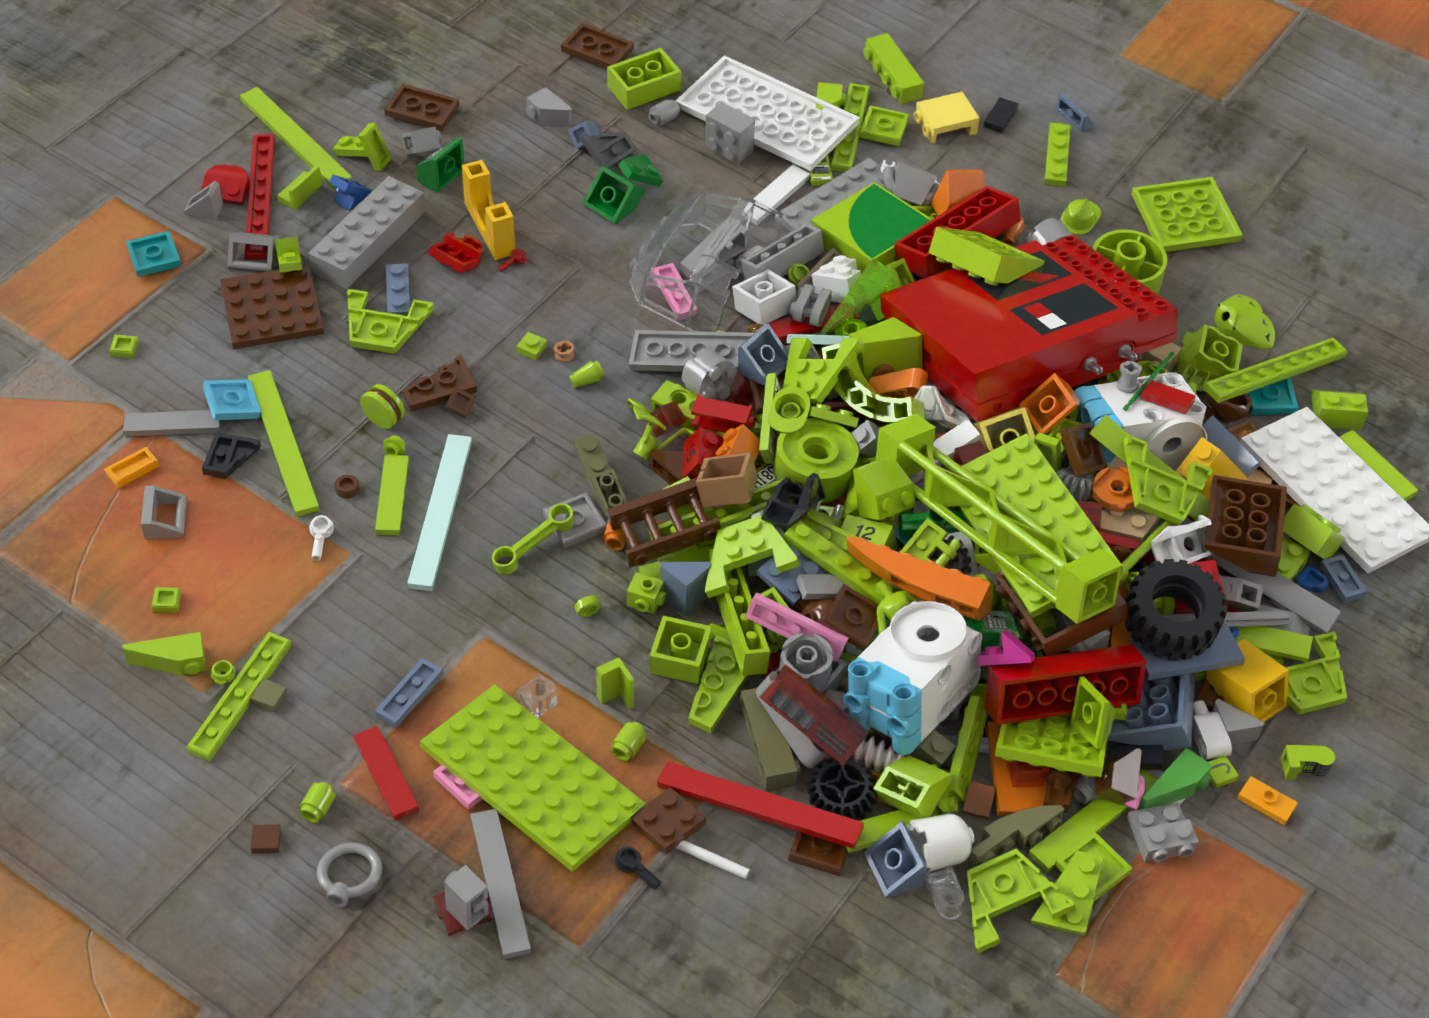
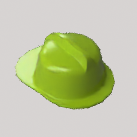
M1086 198L1076 199L1067 206L1060 220L1072 234L1083 235L1093 229L1101 216V210L1095 203L1088 201Z
M786 387L778 391L773 398L768 414L770 426L781 433H793L801 429L807 420L810 409L808 394L798 387Z

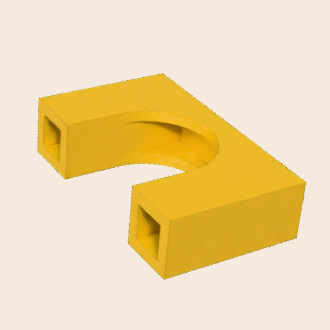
M483 160L462 165L464 203L494 260L511 256L515 249L513 214L506 202L494 205L491 194L490 173Z

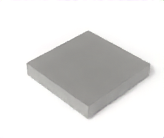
M587 493L560 502L568 504L572 508L575 523L571 529L554 532L564 548L605 533L607 524ZM553 506L543 509V515L546 520L549 519V510ZM559 514L554 520L564 521L570 515Z

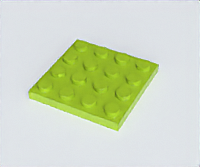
M1213 177L1132 188L1131 195L1152 238L1162 245L1165 252L1240 242L1242 240L1243 234Z
M1070 715L1007 723L1001 725L995 756L1007 761L1027 762L1032 766L1052 767L1062 772H1077L1087 777H1101L1107 739L1101 749H1095L1071 723L1072 716Z

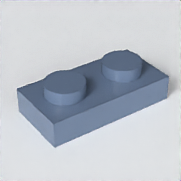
M1343 554L1321 561L1319 567L1343 603L1366 596V588Z

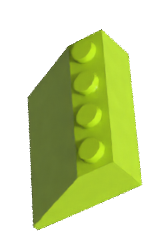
M936 227L928 252L937 256V261L943 263L950 262L953 268L961 271L966 269L969 271L968 275L976 278L983 277L985 278L984 282L995 286L998 283L1008 284L1044 264V260L983 233Z

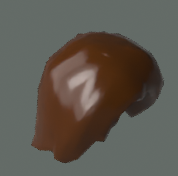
M1207 392L1205 394L1207 401L1217 416L1228 422H1235L1246 417L1252 406V400L1248 393L1217 403Z

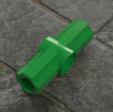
M929 509L928 512L900 513L898 515V530L901 535H914L927 518L947 533L960 532L932 509ZM951 511L971 527L961 511Z

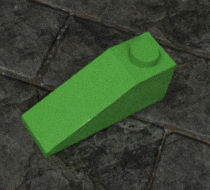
M1186 748L1144 794L1138 810L1171 804L1192 797L1199 789L1204 790L1212 779L1209 774L1213 765Z

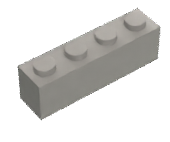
M806 223L742 260L744 281L767 269L783 278V276L788 274V269L793 264L804 265L824 253L822 230Z

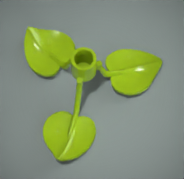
M631 398L627 399L626 408H633L637 420H648L645 432L633 452L648 462L652 450H662L679 435L686 434L691 436L695 432L688 428H681L662 444L657 445L659 440L652 436L651 433L655 424L663 430L667 429L660 422L661 418L642 403Z

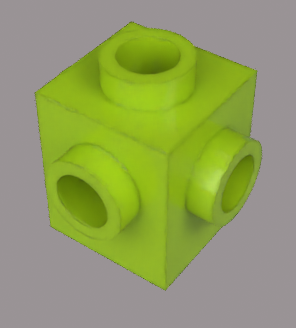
M636 572L627 589V606L636 608L641 612L655 614L658 606H663L666 599L664 581L654 576H647Z

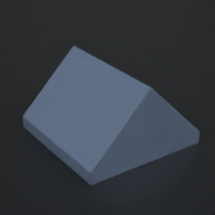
M769 323L764 324L738 348V374L764 386L766 385L767 374L776 373L777 376L787 367L789 355Z
M661 562L660 580L664 581L665 600L685 616L708 597L705 593V586L711 562Z
M901 821L863 852L885 897L889 898L923 886L927 865L905 822Z

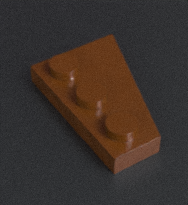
M461 354L454 358L455 361L448 366L444 364L439 367L438 372L430 377L424 376L403 389V396L411 412L448 401L454 387L470 394L477 392V386Z

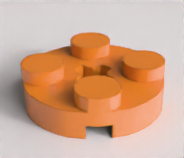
M1111 467L1105 468L1094 478L1092 497L1106 509L1125 513L1126 510L1135 507L1128 468L1119 467L1118 470H1110ZM1120 486L1122 491H1115L1112 487L1118 488Z

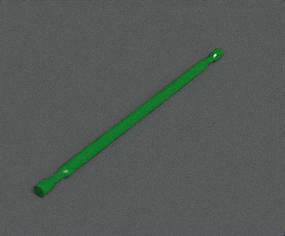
M1174 352L1169 353L1168 357L1163 360L1133 395L1128 404L1123 407L1124 411L1129 409V406L1141 395L1150 380H1153L1165 367L1170 358L1175 355Z

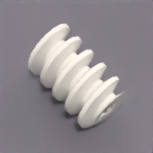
M862 732L854 747L852 757H855L856 764L863 760L865 768L874 765V772L879 773L883 768L885 770L886 766L902 759L904 755L894 753L892 744L888 749H885L884 740L875 745L874 736L866 742L865 733Z

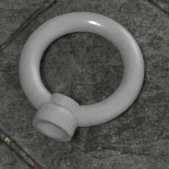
M344 843L333 847L322 856L317 866V880L322 889L327 892L325 899L330 905L337 908L345 907L349 898L362 896L372 890L382 875V862L379 855L369 846L360 843ZM344 854H360L371 863L369 877L363 883L354 887H348L341 882L334 884L328 877V868L331 862Z

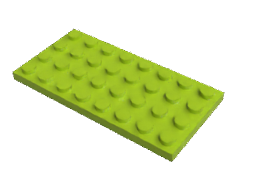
M1028 433L961 466L1081 556L1101 548L1119 561ZM973 505L958 506L971 527L987 539V515ZM998 507V511L1001 514L1011 519H1014L1012 516H1010L1008 513H1006L1004 510ZM1038 554L1010 556L1054 590V566ZM990 555L1032 618L1055 607L1053 602ZM1065 557L1067 563L1072 562V561L1069 560L1067 557Z
M495 684L420 740V748L438 763L444 765L449 772L461 779L466 786L475 793H478L482 799L572 872L631 822V817L646 806L644 801Z

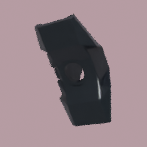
M812 473L806 479L804 486L801 482L791 481L788 477L784 478L767 501L761 519L788 529L804 518L810 506L826 498V492L818 474ZM796 499L799 500V503L792 504L789 500Z

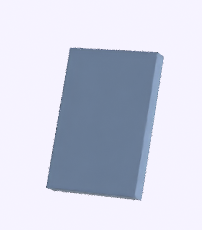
M1211 416L1202 426L1207 433V441L1222 450L1247 478L1262 464L1216 417Z

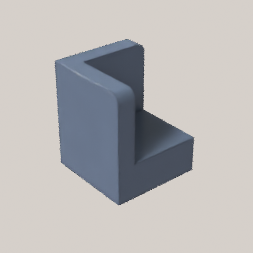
M583 121L568 129L576 149L584 147L580 140L582 135L597 136L601 133L596 121Z

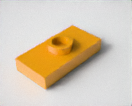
M1250 776L1237 798L1282 825L1286 824L1298 804L1295 800Z

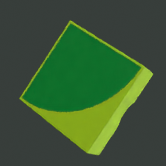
M873 182L811 219V225L822 230L823 247L829 252L834 247L842 256L856 259L857 270H860L863 276H867L883 266L895 262L894 243L932 219Z

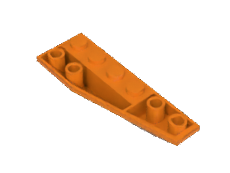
M848 535L846 539L848 552L869 570L900 590H906L914 597L923 601L946 604L957 610L961 615L978 621L991 612V584L985 579L971 577L957 569H947L933 561L926 562L917 559L912 554H902L893 551L888 546H879L868 542L864 538H855Z

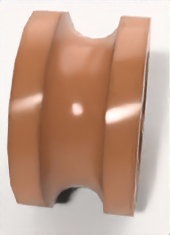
M560 341L555 344L554 356L559 362H569L574 358V345L571 342Z

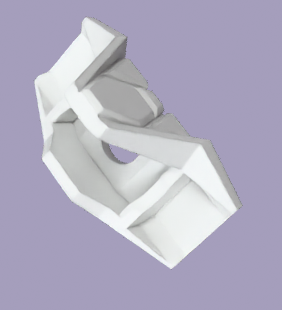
M921 386L914 398L924 403L926 421L937 422L947 429H953L967 419L970 421L971 417L950 405L943 396H940L935 386Z
M1199 515L1197 521L1187 525L1166 527L1151 541L1155 560L1163 563L1165 559H1174V562H1179L1181 559L1188 561L1187 564L1205 557L1206 561H1209L1215 554L1204 548L1206 526L1212 524L1211 520L1206 516ZM1186 537L1191 538L1194 543L1192 551H1188L1184 547V539Z

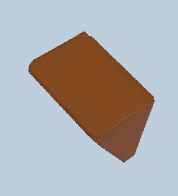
M970 781L962 813L988 819L996 788Z

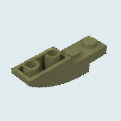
M596 433L574 439L573 445L581 462V470L600 508L608 518L607 509L628 501L614 468L611 469Z
M1061 805L1033 807L1009 814L991 823L983 829L981 843L971 849L968 860L969 866L974 868L992 860L1002 851L1004 853L1010 851L1015 844L1021 850L1029 845H1036L1048 831L1053 832L1060 827L1064 808Z

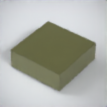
M263 679L252 695L251 702L275 712L285 697L287 688Z

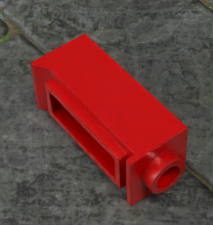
M700 394L697 395L691 410V415H695L692 423L693 427H702L716 432L726 433L729 429H735L742 424L750 430L754 429L756 423V415H753L752 405L747 407L703 398Z

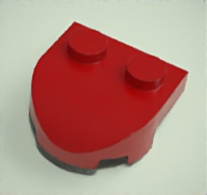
M227 164L216 165L208 169L205 173L201 190L217 181L220 186L223 203L244 205L247 189L250 186V179L245 169L240 166Z
M446 233L443 242L432 245L429 248L428 255L436 258V261L452 267L458 273H465L477 268L480 265L484 250L482 249V243L476 238L469 235H464V238L454 237V233Z

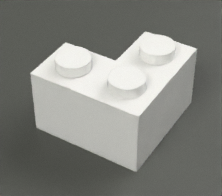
M836 256L831 262L821 266L819 270L811 274L815 293L820 294L822 288L832 290L831 301L852 304L864 296V291L859 282L862 279L861 272L857 270L856 259Z

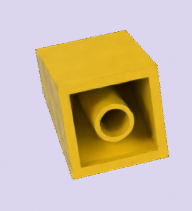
M1202 437L1175 471L1183 479L1187 480L1188 468L1193 461L1213 469V473L1207 479L1203 490L1200 492L1209 500L1213 475L1248 480L1222 450Z
M1243 639L1237 643L1245 657L1243 665L1207 670V680L1216 689V693L1224 697V702L1265 722L1287 707L1289 670Z

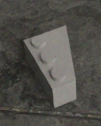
M731 216L725 219L681 261L680 276L682 280L699 292L735 269L736 260L747 251L748 229Z

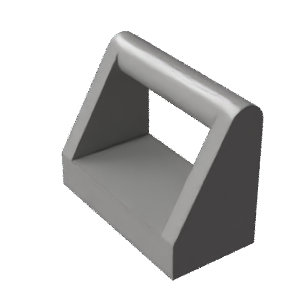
M244 232L229 233L228 268L261 272L273 271L277 254L275 240L279 239V236ZM239 243L268 246L267 263L235 260Z
M145 486L141 527L145 539L182 538L184 536L187 496L185 494L158 486ZM177 504L175 527L157 522L158 505Z

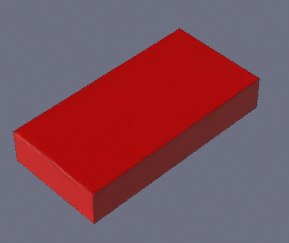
M1150 380L1141 395L1143 400L1182 414H1187L1196 395Z

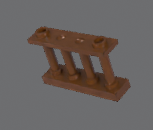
M697 478L607 509L612 531L621 528L630 546V549L625 550L629 568L643 565L653 559L716 538L717 531L721 529L720 520L718 517L712 520L708 519L699 501L701 499L696 485ZM687 504L691 505L700 523L689 528L685 527L676 509ZM667 512L676 532L663 537L653 516ZM644 520L653 541L640 545L631 524Z

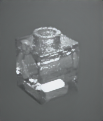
M539 674L516 690L517 702L537 718L558 704L557 686L552 680H547L542 674Z

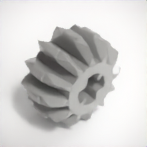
M1061 468V470H1058V477L1076 502H1087L1091 499L1094 483L1092 475L1086 474L1075 477L1071 468Z

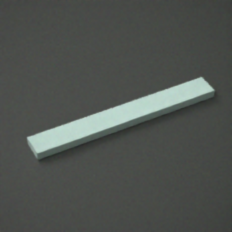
M448 434L409 575L408 589L433 591L471 448L472 437Z

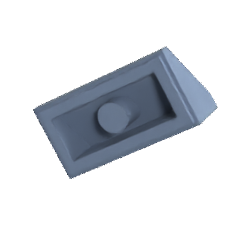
M1060 92L1056 109L1080 131L1084 132L1092 128L1093 124L1089 116Z

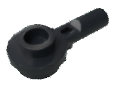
M628 846L619 850L615 855L614 861L618 870L623 873L634 872L654 890L661 885L662 881L641 864V855L635 848Z

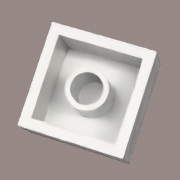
M769 269L732 286L735 309L761 326L789 314L792 302L797 301L795 285Z

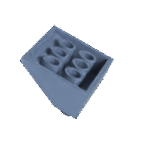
M1195 673L1147 680L1144 674L1140 704L1127 706L1126 720L1115 719L1113 721L1111 733L1107 740L1131 745H1163L1165 751L1191 747Z

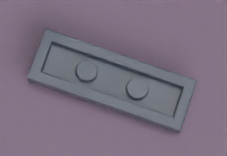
M408 263L386 265L387 313L407 316L410 310Z
M421 658L377 707L375 716L397 728L443 676V669Z

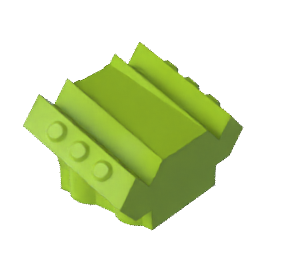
M1206 324L1195 333L1186 332L1181 341L1183 346L1175 373L1180 374L1188 385L1190 382L1197 385L1196 391H1205L1203 389L1205 382L1239 370L1243 344L1239 343L1234 337L1226 336L1220 333L1217 328L1207 326Z

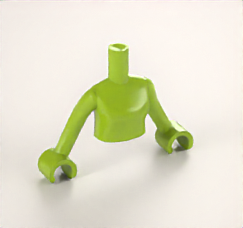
M881 580L876 584L884 597L877 607L879 634L887 629L885 616L891 621L894 615L903 607L910 605L913 601L921 602L906 590L893 593L885 580Z

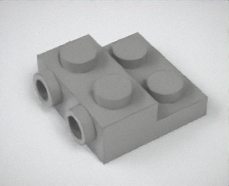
M1179 803L1128 812L1127 819L1144 863L1150 861L1162 862L1167 858L1176 856L1187 857L1195 853L1199 841L1190 819L1185 820Z

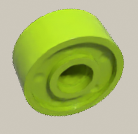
M1134 230L1111 231L1096 240L1093 246L1095 251L1158 295L1167 266V254L1157 240L1145 233Z
M808 418L804 426L798 431L780 433L773 464L775 480L788 477L791 481L801 482L804 486L806 479L812 473H816L826 492V498L822 499L821 503L836 500L848 492L851 477L854 476L853 469L856 468L858 461V444L852 434L839 424L824 419Z

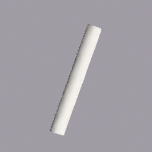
M685 840L676 847L678 850L744 879H747L750 873V869Z

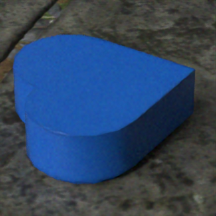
M1309 565L1298 575L1295 583L1309 592L1323 593L1328 587L1329 580L1324 574Z

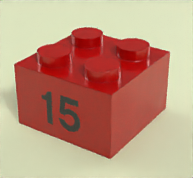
M699 427L684 441L682 478L687 476L690 480L697 478L704 458L717 457L716 452L724 442L723 437Z

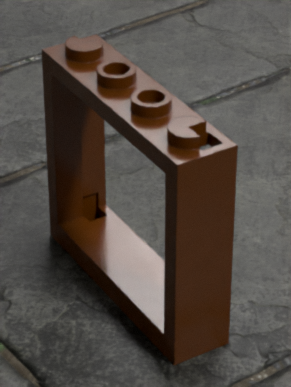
M1002 571L995 574L997 586L994 588L1000 599L1005 598L1010 614L1013 617H1018L1021 630L1024 634L1029 633L1036 652L1041 651L1044 657L1056 655L1129 618L1127 604L1117 591L1116 602L1113 607L1045 639L1011 590L1012 587Z

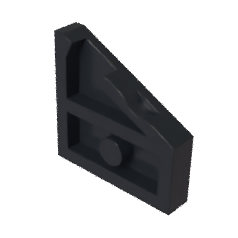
M215 433L202 467L203 475L227 478L260 449V440Z

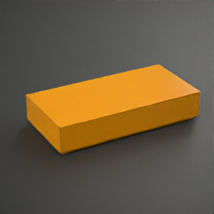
M145 447L106 467L104 470L107 477L118 489L160 467L156 457Z

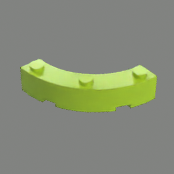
M841 343L823 347V359H834ZM856 350L850 357L853 360L848 367H843L837 375L839 380L834 386L835 390L846 403L859 413L885 424L894 423L916 413L925 419L923 402L912 397H883L875 391L862 374Z

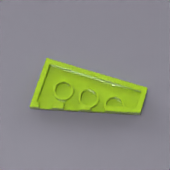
M717 634L715 635L705 672H703L701 684L688 717L689 724L708 733L713 732L750 676L741 675L731 641Z

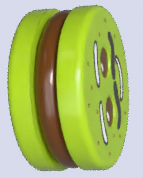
M382 384L373 385L360 398V405L365 415L374 424L383 429H391L405 415V408L400 398L390 388Z

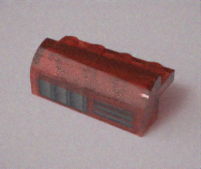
M786 664L780 671L776 672L772 677L771 683L759 696L761 700L843 766L868 733L866 728Z

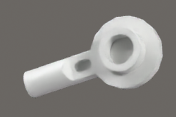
M323 515L313 518L309 525V531L315 537L311 557L314 561L321 560L324 539L329 537L334 531L333 522Z

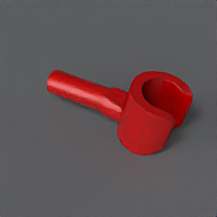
M514 249L511 258L499 266L498 270L502 272L515 262L521 265L525 264L528 259L525 256L526 252L521 249Z

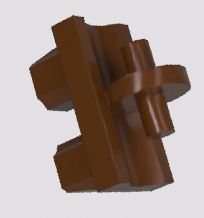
M1051 767L1043 801L1044 806L1061 805L1064 808L1063 813H1067L1071 809L1078 773L1072 771L1062 772Z

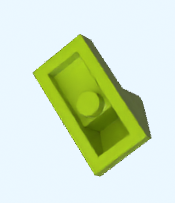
M298 238L276 239L280 273L302 270Z

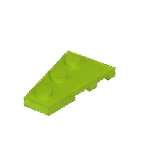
M1076 851L1055 883L1067 898L1069 897L1073 900L1076 909L1053 919L1043 901L1031 919V924L1086 936L1104 857Z

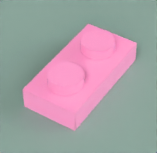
M444 765L433 771V777L468 810L482 800L478 793H475L466 786L461 779L455 777Z

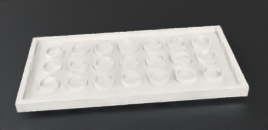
M723 56L675 101L680 110L706 121V115L720 102L755 119L754 145L809 171L819 164L859 124L858 116L727 56ZM816 104H818V105H820V106H822V107H824V108L821 109V110H819L818 108H815V107H816Z
M1308 407L1240 439V442L1262 463L1260 466L1280 486L1287 487V493L1301 507L1303 504L1307 505L1322 516L1320 521L1324 517L1342 529L1339 534L1346 539L1343 540L1340 546L1368 574L1429 542V524Z

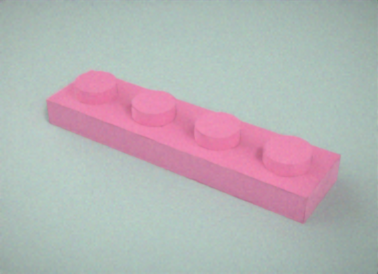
M757 592L745 616L786 638L799 633H805L804 636H813L815 634L823 637L832 648L833 661L835 662L839 660L848 641V637Z

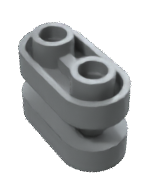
M805 284L803 288L800 287L797 301L792 302L790 308V315H793L792 319L803 322L805 317H810V325L820 327L830 307L832 290L822 288L820 294H817L813 285ZM812 302H815L813 309H811Z

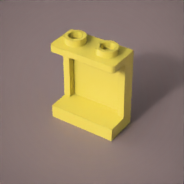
M963 92L917 102L916 111L914 112L915 122L920 125L924 136L929 139L931 144L936 143L937 134L961 128H965L969 135L977 134L980 118Z

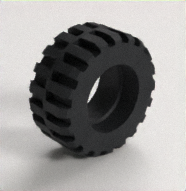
M1165 559L1163 563L1155 561L1150 564V567L1146 566L1141 569L1139 574L1133 579L1125 598L1129 618L1126 619L1124 625L1128 632L1132 631L1131 638L1134 642H1140L1143 650L1154 652L1156 657L1162 658V656H1167L1168 660L1176 661L1178 657H1182V660L1192 659L1193 655L1199 656L1205 652L1206 648H1210L1227 614L1225 594L1220 593L1222 587L1219 582L1212 580L1214 576L1208 571L1203 572L1201 566L1187 564L1188 561L1181 559L1179 562H1174V559ZM1160 597L1177 598L1185 602L1192 609L1196 620L1185 623L1169 620L1159 613L1153 600Z

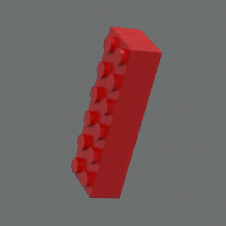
M989 186L984 187L895 242L896 261L904 258L910 272L923 278L938 274L950 267L952 263L937 261V256L928 253L936 227L980 232L989 237L996 238L999 234L1021 221L1019 198Z
M1131 644L1038 657L1031 663L989 665L984 708L996 725L1069 715L1073 713L1079 677H1085L1110 702L1113 708L1121 707L1122 704H1127V706L1140 704L1146 660L1136 647Z

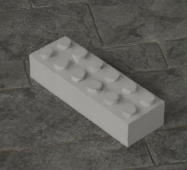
M388 176L308 253L311 272L348 289L425 212L424 192Z

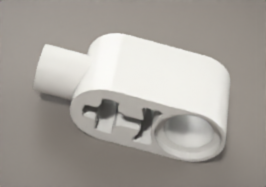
M1204 701L1194 702L1192 736L1201 757L1204 760L1230 756L1232 752L1231 741L1219 713H1209Z

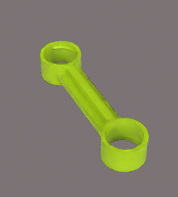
M565 503L554 505L549 510V519L512 547L502 546L497 548L492 554L495 570L503 575L513 573L518 568V559L555 531L562 532L571 529L575 523L572 508ZM559 514L570 515L564 521L554 520ZM505 556L513 558L508 564L502 565L497 563L499 559Z

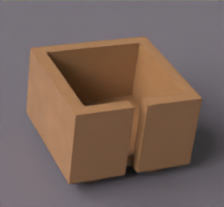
M752 453L704 458L696 481L703 508H719L729 504L743 505L751 501L758 479Z

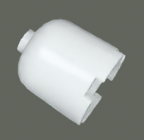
M955 814L911 820V825L907 826L927 865L926 873L958 865L966 861L970 855L972 843H974L973 830L967 826L961 817Z

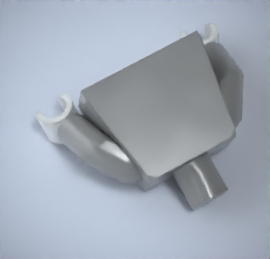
M883 160L881 172L883 173L886 190L911 206H927L931 203L940 185L936 181L937 175L898 162L896 167L895 162H892V165H887L885 163L886 160Z

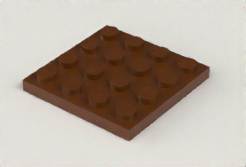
M304 265L302 270L280 273V270L220 279L233 349L324 334L310 265Z

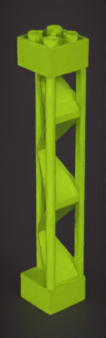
M917 413L879 428L876 461L892 456L907 476L924 470V491L913 483L915 497L1048 598L1067 617L1078 624L1115 605L1123 564L1101 548L1085 556H1081L934 447L936 427ZM933 458H934L935 460H937L939 463H941L943 466H945L947 469H949L950 471H948V470H946V469H943V468L937 466L936 464H934ZM973 505L987 515V539L946 507ZM998 507H1000L1002 510H1004L1006 513H1008V514H1009L1010 516H1012L1014 519H1011V518H1009V517H1007V516L1001 514V513L998 511ZM1038 554L1054 566V590L1010 556ZM1065 557H1067V558H1068L1069 560H1071L1072 562L1067 563Z

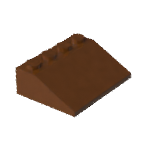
M1213 475L1207 517L1211 520L1212 524L1206 526L1204 548L1249 573L1276 577L1281 558L1287 487Z

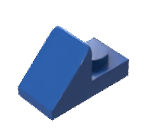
M332 175L329 181L336 186L335 190L338 192L334 201L348 210L354 208L372 192V190L357 181L337 175Z

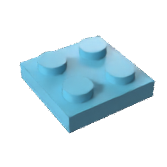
M250 379L204 381L203 390L213 420L260 419L261 410Z

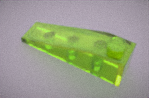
M872 258L821 330V335H830L878 300L881 293L892 290L896 284L894 280L896 273Z

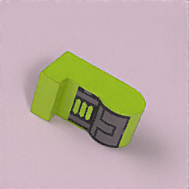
M1286 745L1281 756L1285 780H1296L1298 774L1327 775L1335 761L1334 752L1326 746Z

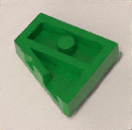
M645 154L625 158L619 164L620 169L629 180L658 187L664 181L658 173L659 170Z

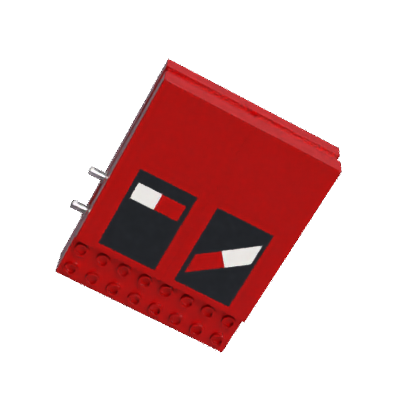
M1074 235L1065 236L1063 239L1054 242H1047L1045 245H1041L1034 240L1015 247L1044 260V264L1008 284L998 283L997 286L984 282L985 278L983 277L976 278L968 275L969 271L966 269L961 271L953 268L880 294L881 313L885 315V320L895 317L922 334V369L927 372L928 380L976 422L1020 407L1019 404L1054 373L1071 387L1120 370L1121 364L1126 361L1138 363L1139 354L1177 341V308Z

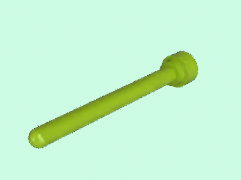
M1165 520L1121 563L1123 564L1124 572L1121 573L1119 586L1127 580L1129 570L1151 549V541L1166 527L1176 524Z

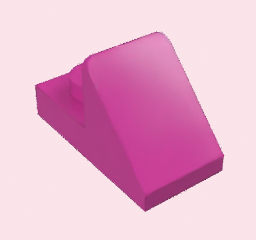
M1004 630L1002 632L1003 650L1000 649V646L986 647L985 651L978 655L979 666L1031 663L1035 659V654L1011 632Z

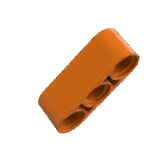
M910 368L872 377L868 380V383L883 397L915 398L921 386L926 385L928 374L923 369Z

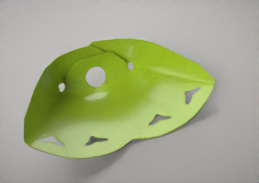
M1235 294L1217 305L1214 320L1222 334L1234 337L1239 343L1247 347L1267 349L1274 346V326L1271 320L1262 313V308L1256 300L1248 296ZM1229 312L1230 317L1224 321L1223 314ZM1268 333L1270 334V336L1268 337V338H1269V342H1268L1267 338L1265 337V336L1268 335Z

